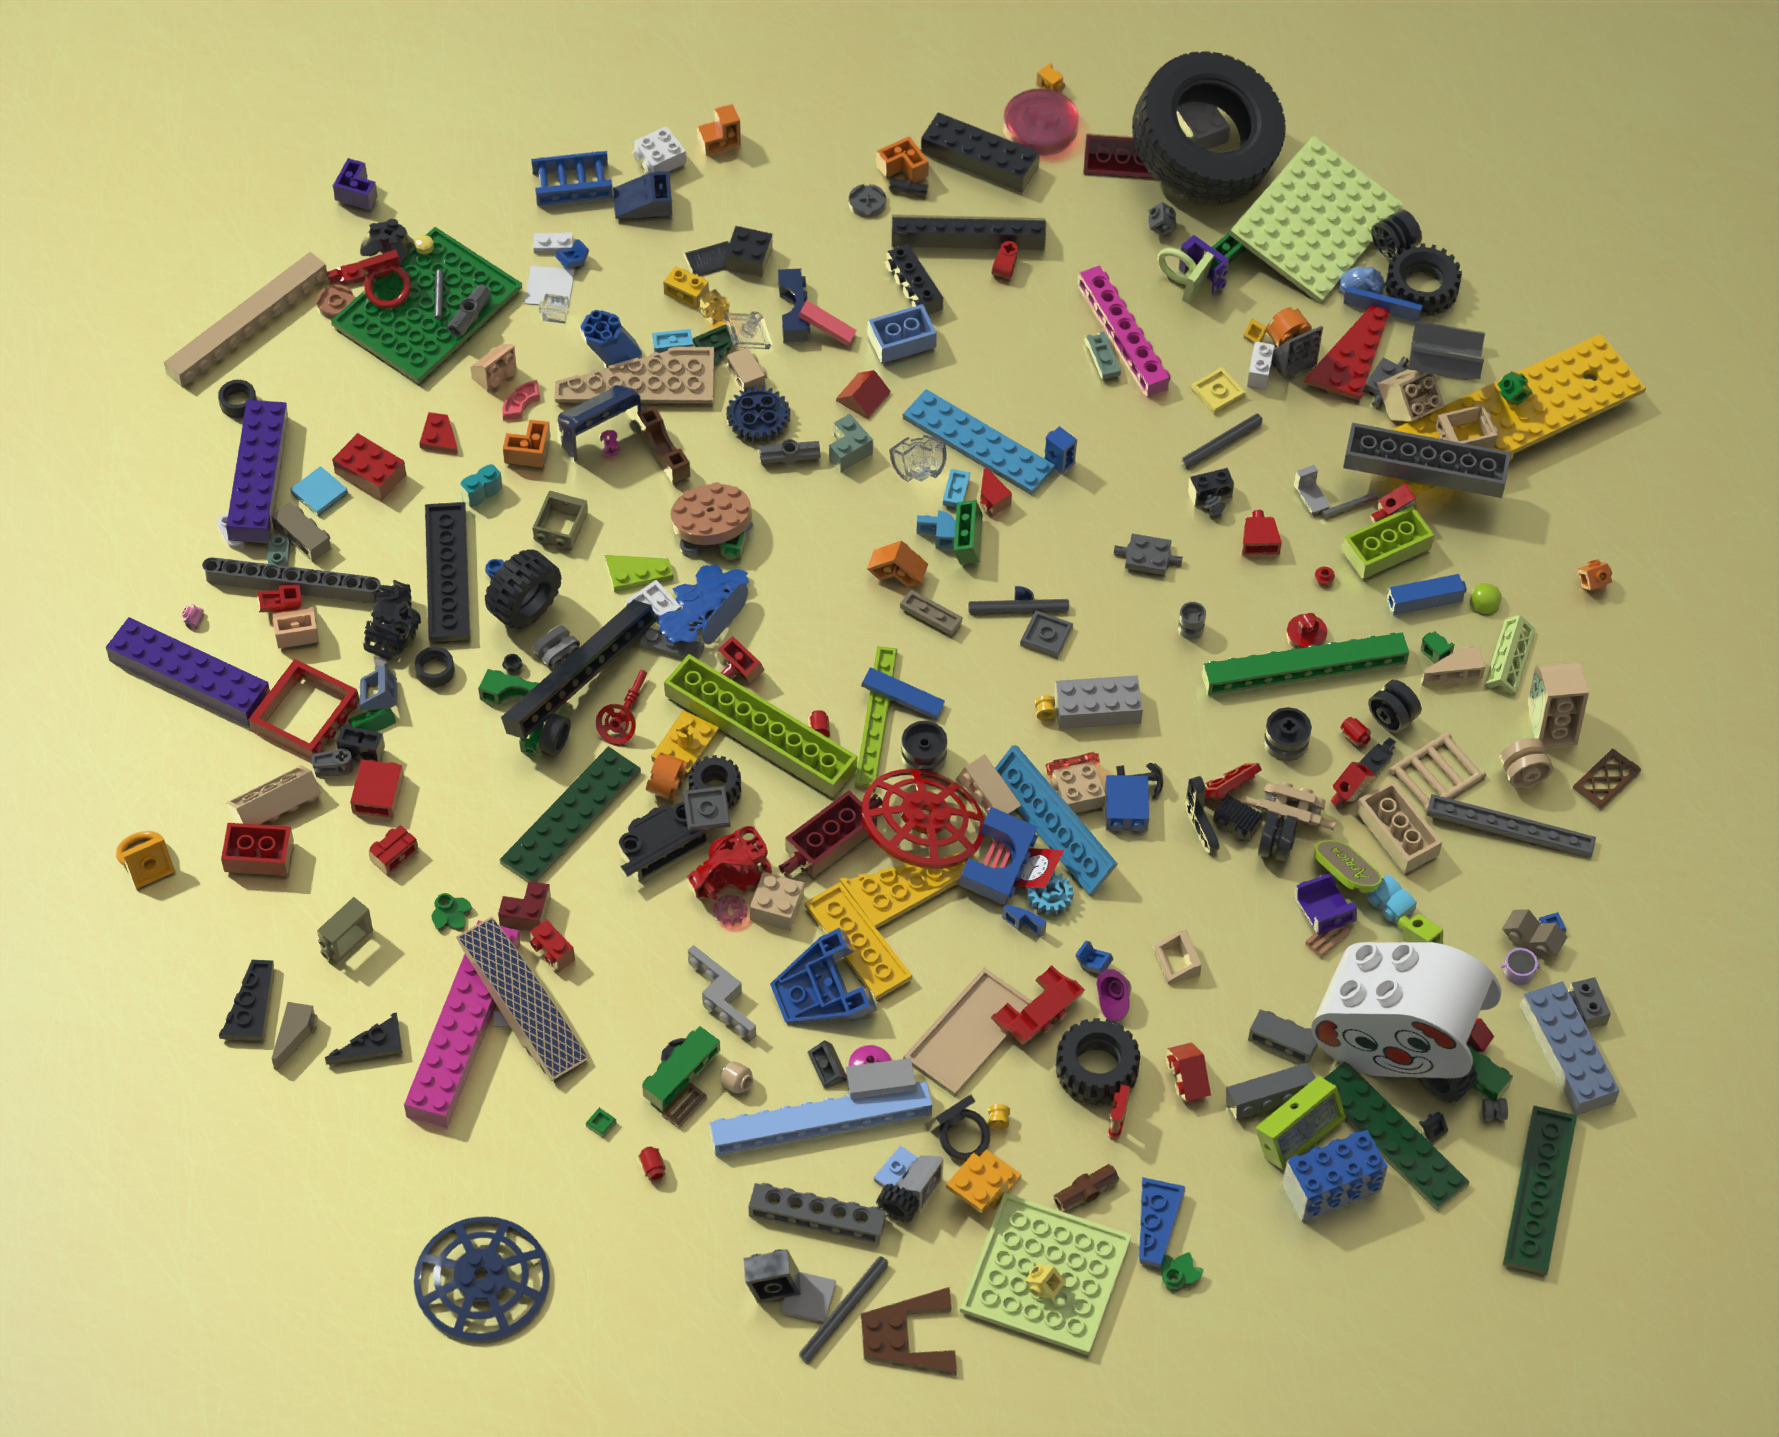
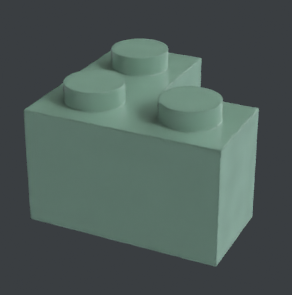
M851 414L834 422V438L837 441L829 445V460L842 472L873 454V439Z

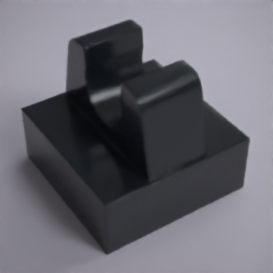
M1438 1111L1435 1114H1429L1427 1116L1428 1119L1424 1122H1419L1421 1131L1431 1143H1434L1448 1132L1444 1115Z

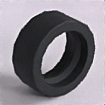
M241 379L231 380L221 386L218 392L219 405L222 412L227 416L242 418L245 414L247 401L239 405H233L226 402L227 397L234 393H245L249 395L248 400H257L256 392L253 385L248 381Z
M433 646L420 651L416 656L414 663L416 675L422 684L429 687H439L445 685L453 678L455 672L453 656L448 650ZM435 659L442 660L447 664L446 669L438 674H428L422 668L426 662Z
M554 713L547 719L539 739L540 750L552 755L560 753L570 732L571 721L569 718Z

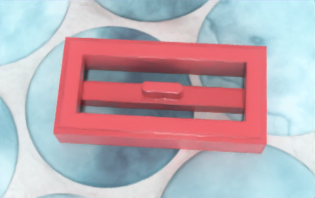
M994 839L983 864L989 866L995 849L998 846L999 850L991 867H997L1003 850L1007 849L1000 868L1006 867L1011 856L1009 849L1003 843Z

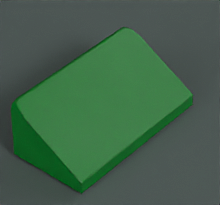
M388 708L367 710L349 718L348 722L352 727L377 732L395 724L396 720L392 709Z

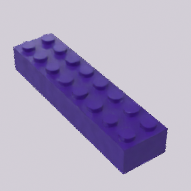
M247 400L226 524L228 541L269 543L272 525L271 515L274 512L288 422L287 402Z
M130 617L126 619L106 646L109 661L247 726L250 725L248 719L270 692L267 681Z

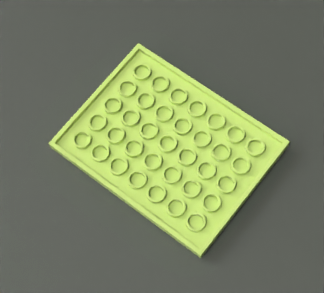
M1313 135L1230 230L1229 235L1317 302L1321 303L1340 281L1341 275L1353 266L1373 242L1371 235L1372 226L1400 210L1404 203Z

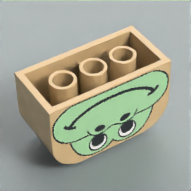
M1579 662L1535 667L1529 694L1528 711L1534 738L1542 740L1545 748L1578 745L1589 695L1583 669Z

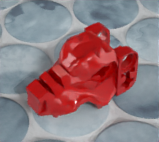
M742 827L736 830L735 833L715 840L709 848V860L703 862V865H699L696 871H692L687 876L689 887L696 898H712L717 900L718 897L716 895L726 887L746 893V891L756 887L761 879L762 872L759 871L757 864L760 863L762 869L772 874L771 865L766 858L768 855L767 846L754 827ZM751 833L754 835L750 840L743 839L745 834Z

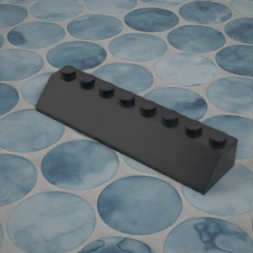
M892 215V247H900L908 243L910 247L1000 249L1004 242L1012 241L1017 245L1018 250H1045V218Z

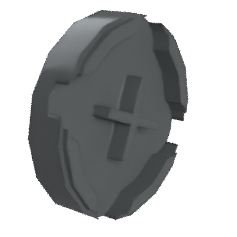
M864 184L858 185L849 193V207L859 216H876L885 209V192L874 184H869V186H864Z

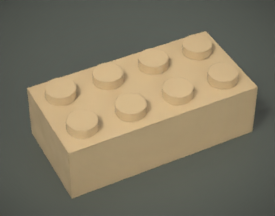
M1394 781L1359 798L1356 813L1404 874L1439 856L1442 841Z

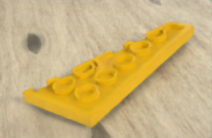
M958 854L948 855V856H945V858H947V857H952V856H955V855H958ZM966 862L946 869H927L907 864L883 869L875 874L867 875L865 873L858 875L856 878H841L840 882L877 929L955 886L959 881Z

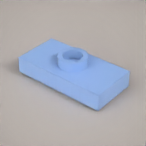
M900 1145L877 1172L873 1181L882 1187L886 1184L897 1185L898 1181L908 1174L907 1169L911 1162H916L918 1157Z

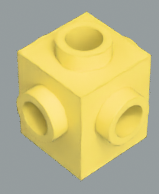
M1041 1264L1033 1267L1024 1280L1030 1287L1029 1291L1038 1298L1054 1299L1066 1283L1054 1266Z

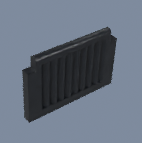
M725 241L684 253L692 273H697L698 276L725 269V254L729 242Z

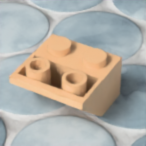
M503 344L493 349L471 366L472 379L488 392L492 388L497 387L507 377L512 376L517 371L515 347L513 344Z
M314 607L273 613L278 649L319 642Z

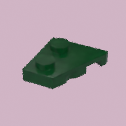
M728 323L693 338L695 347H714V368L736 343V337Z

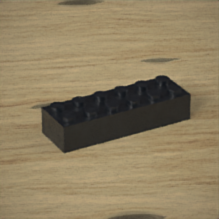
M939 112L921 137V152L923 154L1022 193L1039 168L1040 152Z

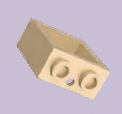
M1483 404L1438 415L1436 429L1441 439L1485 448L1495 447L1498 430L1496 427H1493L1490 413L1485 410ZM1477 421L1484 436L1459 442L1452 427Z

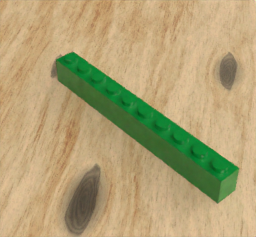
M1403 632L1389 633L1387 635L1369 636L1357 640L1350 639L1338 643L1330 642L1319 646L1311 645L1300 649L1292 648L1281 652L1272 651L1261 655H1249L1248 657L1230 658L1223 661H1210L1203 664L1202 677L1207 695L1407 664L1409 649Z

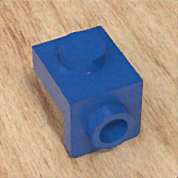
M580 239L574 241L572 248L558 250L555 257L566 269L583 266L589 249Z
M1087 940L1076 953V958L1083 970L1098 974L1105 971L1114 959L1111 953L1094 949L1091 942Z

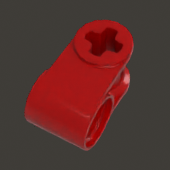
M1007 241L1001 245L997 258H995L993 263L992 275L1011 279L1017 262L1016 255L1018 252V247L1014 242Z

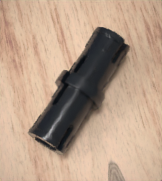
M891 178L889 183V190L905 192L906 195L911 193L926 197L928 193V184L915 183L909 179L904 181Z

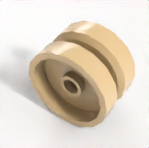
M1537 738L1519 740L1505 748L1501 753L1500 760L1503 768L1507 771L1506 775L1511 786L1515 788L1531 787L1541 783L1551 775L1553 765L1548 755H1546L1547 751L1542 740Z

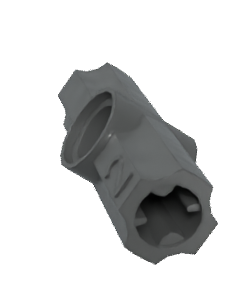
M482 284L476 286L470 296L461 301L460 309L447 325V330L457 338L463 336L468 327L479 319V312L491 298L492 292Z
M787 439L782 444L759 446L761 464L783 462L786 465H794L798 460L820 458L819 441L797 443L793 439Z

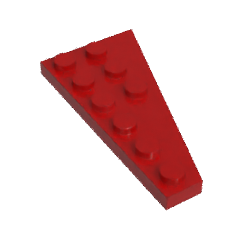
M1371 305L1305 377L1303 383L1360 401L1390 310Z

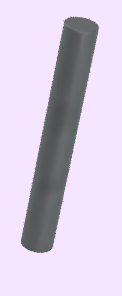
M437 270L435 274L434 318L435 320H441L443 271Z
M1372 492L1321 512L1322 517L1325 519L1377 500L1378 494Z

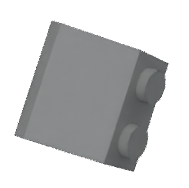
M920 1155L916 1162L912 1161L909 1165L906 1177L904 1179L901 1178L897 1183L900 1188L904 1187L907 1192H912V1195H915L917 1200L920 1201L918 1212H920L943 1178L944 1158L941 1156Z

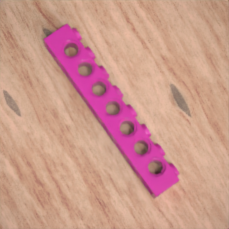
M1100 265L1079 272L1078 286L1145 395L1149 397L1168 390L1169 372L1164 370L1160 357L1155 355L1151 343L1147 342L1144 337L1142 328H1138L1133 314L1128 312L1125 301L1120 299L1117 288L1114 285L1112 286L1107 272H1104Z

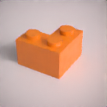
M733 104L716 108L715 122L697 126L698 140L705 155L741 145L740 118Z
M910 136L877 150V167L886 178L901 171L912 182L928 177L929 161Z
M529 420L526 435L506 433L503 445L504 463L544 468L551 437L549 422Z
M901 540L873 550L867 570L880 581L895 576L908 588L922 583L928 563Z

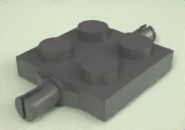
M1384 357L1381 359L1364 389L1376 396L1372 402L1373 407L1376 405V408H1379L1383 402L1377 383L1406 371L1405 366L1409 362L1408 358L1405 360V357H1402L1398 364Z
M1132 533L1127 547L1117 545L1114 547V554L1125 555V569L1165 575L1169 563L1182 565L1183 556L1171 555L1172 540Z

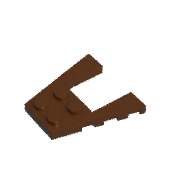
M950 1287L861 1313L864 1360L887 1364L898 1363L910 1368L915 1366L927 1368L928 1371L950 1372L951 1375H957L955 1350L909 1353L906 1316L909 1314L951 1312Z

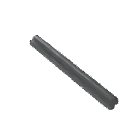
M879 1256L802 1348L799 1352V1357L803 1361L809 1362L874 1284L888 1267L887 1259Z

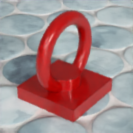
M396 250L359 261L365 277V294L371 303L380 308L390 309L401 305L408 298L411 290V281L409 275L402 267ZM395 272L403 281L401 294L391 301L377 298L372 290L374 278H383Z

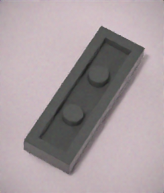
M648 628L641 637L639 648L682 660L690 654L699 660L704 650V643L698 641L689 643L678 641L673 644L671 641H668V636L661 634V631Z

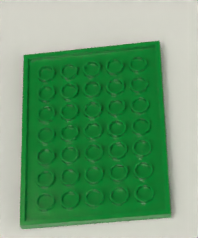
M434 227L426 234L434 242L432 252L423 255L417 253L415 246L409 249L408 256L402 263L403 269L409 275L411 290L408 298L401 305L390 309L377 307L369 301L364 290L331 320L333 327L418 384L523 288L520 281L437 227ZM437 270L443 271L441 320H435L434 318L435 274ZM392 272L386 277L377 278L372 283L373 293L381 300H394L403 290V281L397 273ZM481 284L486 286L492 292V296L479 312V319L468 327L463 336L458 338L453 336L447 330V325L460 309L461 301L468 298L476 286Z

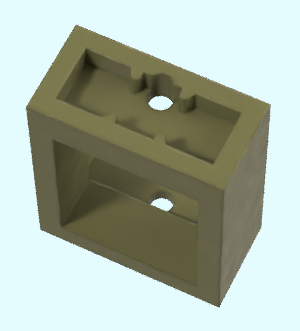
M549 490L533 525L534 540L572 550L588 514L587 500ZM552 510L577 516L569 535L544 528Z
M353 897L317 930L318 943L321 948L320 953L325 959H331L337 964L373 931L369 908Z

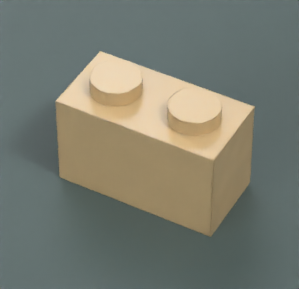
M748 347L727 355V368L740 390L747 392V387L752 391L754 386H757L758 390L765 386L766 372L763 367L760 368L755 353L752 354Z

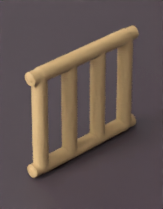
M1449 732L1442 734L1389 768L1390 773L1396 774L1424 805L1423 809L1426 813L1430 799L1403 770L1408 765L1413 764L1441 797L1449 799L1486 777L1485 771H1480L1452 741V736ZM1445 744L1472 776L1463 781L1435 749ZM1429 754L1456 786L1447 791L1419 759Z

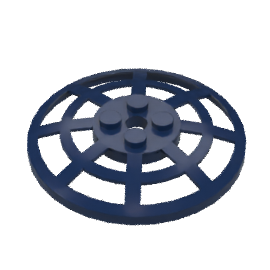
M481 1216L467 1218L447 1226L437 1233L424 1247L414 1272L415 1297L424 1317L444 1335L467 1343L496 1342L520 1332L540 1312L546 1301L550 1284L548 1261L539 1242L520 1225L497 1217ZM481 1222L500 1224L495 1233L474 1232L467 1234L463 1227L468 1224ZM511 1227L522 1233L536 1250L523 1253L512 1240L504 1236L508 1228ZM455 1230L459 1238L451 1242L442 1251L440 1256L427 1254L440 1238ZM477 1238L492 1239L487 1249H474L471 1242L472 1239ZM500 1242L509 1246L516 1255L504 1259L496 1250ZM460 1244L463 1245L466 1253L458 1261L446 1258L454 1248ZM540 1258L543 1272L540 1292L527 1286L529 1278L527 1261ZM423 1263L435 1265L433 1275L435 1290L423 1297L420 1284L421 1268ZM519 1263L522 1269L520 1283L510 1279L508 1267ZM441 1268L454 1269V1280L442 1286L440 1280ZM479 1271H485L487 1276L484 1279H477L475 1274ZM506 1287L516 1291L509 1301L500 1306L497 1296ZM457 1289L465 1297L462 1307L454 1304L446 1294ZM523 1295L536 1300L523 1317L515 1323L508 1325L504 1313L514 1307ZM439 1298L449 1310L458 1315L454 1328L439 1320L427 1305ZM474 1301H488L492 1310L482 1312L470 1311ZM495 1317L500 1327V1330L486 1333L463 1331L467 1318L482 1320Z

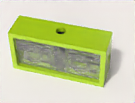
M1318 1076L1255 1127L1266 1160L1282 1170L1285 1169L1287 1161L1291 1157L1302 1155L1346 1118L1337 1086Z

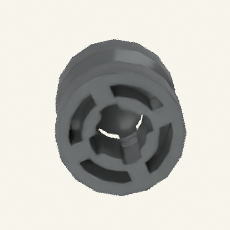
M1498 1098L1496 1101L1491 1099L1482 1100L1484 1121H1492L1494 1118L1499 1120L1508 1119L1506 1098Z

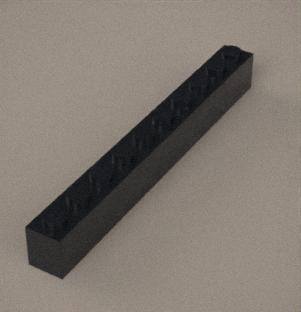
M633 600L501 716L506 734L522 739L527 738L656 622L652 605Z

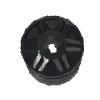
M1400 209L1388 218L1375 223L1371 229L1372 239L1376 248L1389 260L1393 259L1395 253L1400 255L1401 248L1404 247L1406 250H1409L1411 244H1414L1416 247L1422 242V232L1418 222L1410 212L1404 209Z

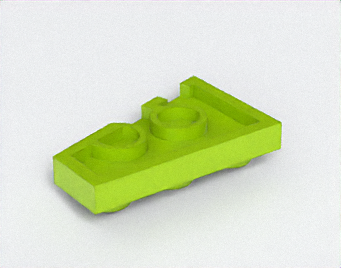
M605 555L614 592L649 585L655 580L663 582L673 579L669 558Z

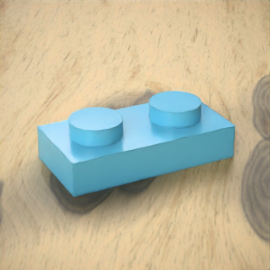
M691 329L652 333L654 353L665 352L672 347H693Z
M950 470L943 497V505L957 508V502L964 501L970 480V472Z

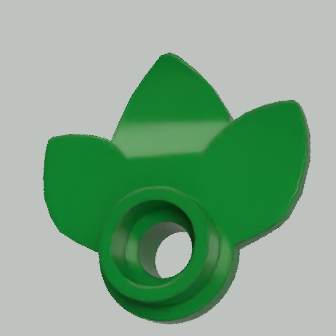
M448 893L440 894L435 899V910L431 915L433 925L438 930L446 924L454 929H462L466 922L464 913L471 910L472 905L463 897L454 898Z
M1189 1252L1175 1259L1166 1254L1163 1266L1159 1268L1163 1273V1284L1169 1289H1178L1183 1284H1193L1202 1277L1204 1272L1200 1267H1193V1259Z

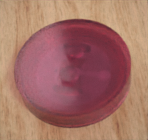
M1030 89L1017 94L1008 102L1004 111L1003 130L1008 140L1040 152V156L1052 155L1065 150L1076 139L1079 114L1075 104L1062 93L1050 89Z

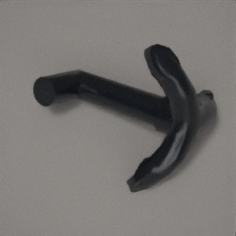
M1150 762L1146 765L1151 771L1150 773L1127 775L1148 776V781H1156L1152 797L1154 799L1162 791L1163 770L1156 763ZM1124 765L1116 766L1117 775H1125Z

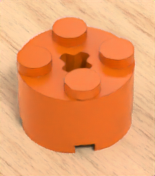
M1291 307L1285 308L1274 315V321L1271 325L1268 323L1266 332L1277 347L1292 338L1312 330L1311 325L1298 308L1295 307L1296 310H1293Z
M660 752L651 769V780L648 779L646 791L675 801L679 791L677 789L678 785L684 782L688 762Z

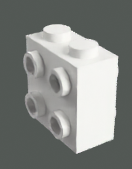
M667 126L634 141L633 155L637 161L640 160L647 173L671 171L686 164V150Z

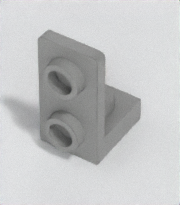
M1315 465L1298 470L1294 483L1311 514L1322 512L1330 507L1316 483L1318 470Z

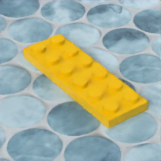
M841 882L805 902V908L825 934L838 928L847 933L854 952L843 958L866 988L870 990L875 1000L912 980V974Z

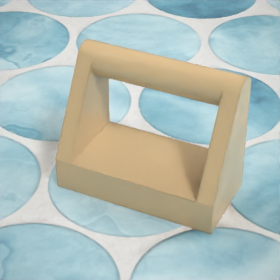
M1187 929L1178 931L1153 946L1168 984L1200 976L1202 965ZM1179 946L1187 967L1173 974L1164 950Z

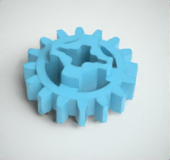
M1054 871L1046 888L1028 887V901L1032 902L1031 907H1038V913L1045 910L1048 916L1050 911H1053L1055 915H1058L1059 909L1065 912L1066 906H1071V900H1073L1074 895L1073 885H1069V878L1063 880V874L1060 873L1058 876H1055Z

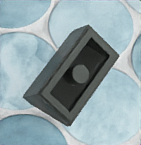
M824 1040L808 1051L824 1088L847 1080L844 1068L831 1043Z

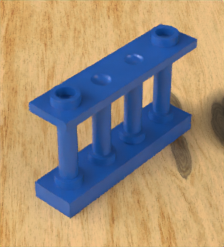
M607 151L531 159L533 174H539L541 186L535 188L537 206L613 198L612 181L605 180L603 166H608ZM595 167L597 181L586 182L584 169ZM577 169L578 183L567 184L565 171ZM558 171L559 185L548 186L546 173Z

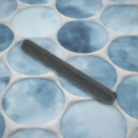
M1258 413L1254 414L1182 457V465L1185 468H1189L1262 424L1263 418Z
M1068 599L970 601L968 603L969 613L1069 610Z

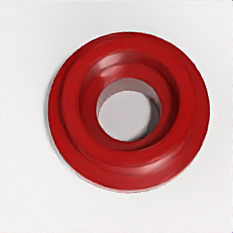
M1319 567L1315 571V580L1319 585L1328 586L1335 579V573L1329 567Z

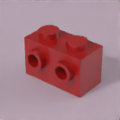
M547 919L530 931L531 946L558 973L575 961L574 947Z

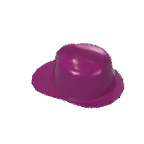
M1114 969L1102 971L1097 979L1101 1011L1107 1019L1119 1021L1127 1015L1130 1007L1131 984L1125 976Z

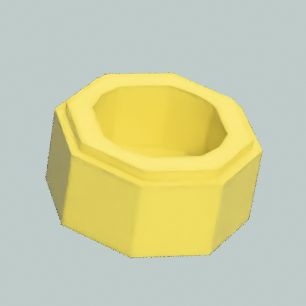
M422 235L416 238L414 246L417 253L425 255L432 252L434 242L431 237Z

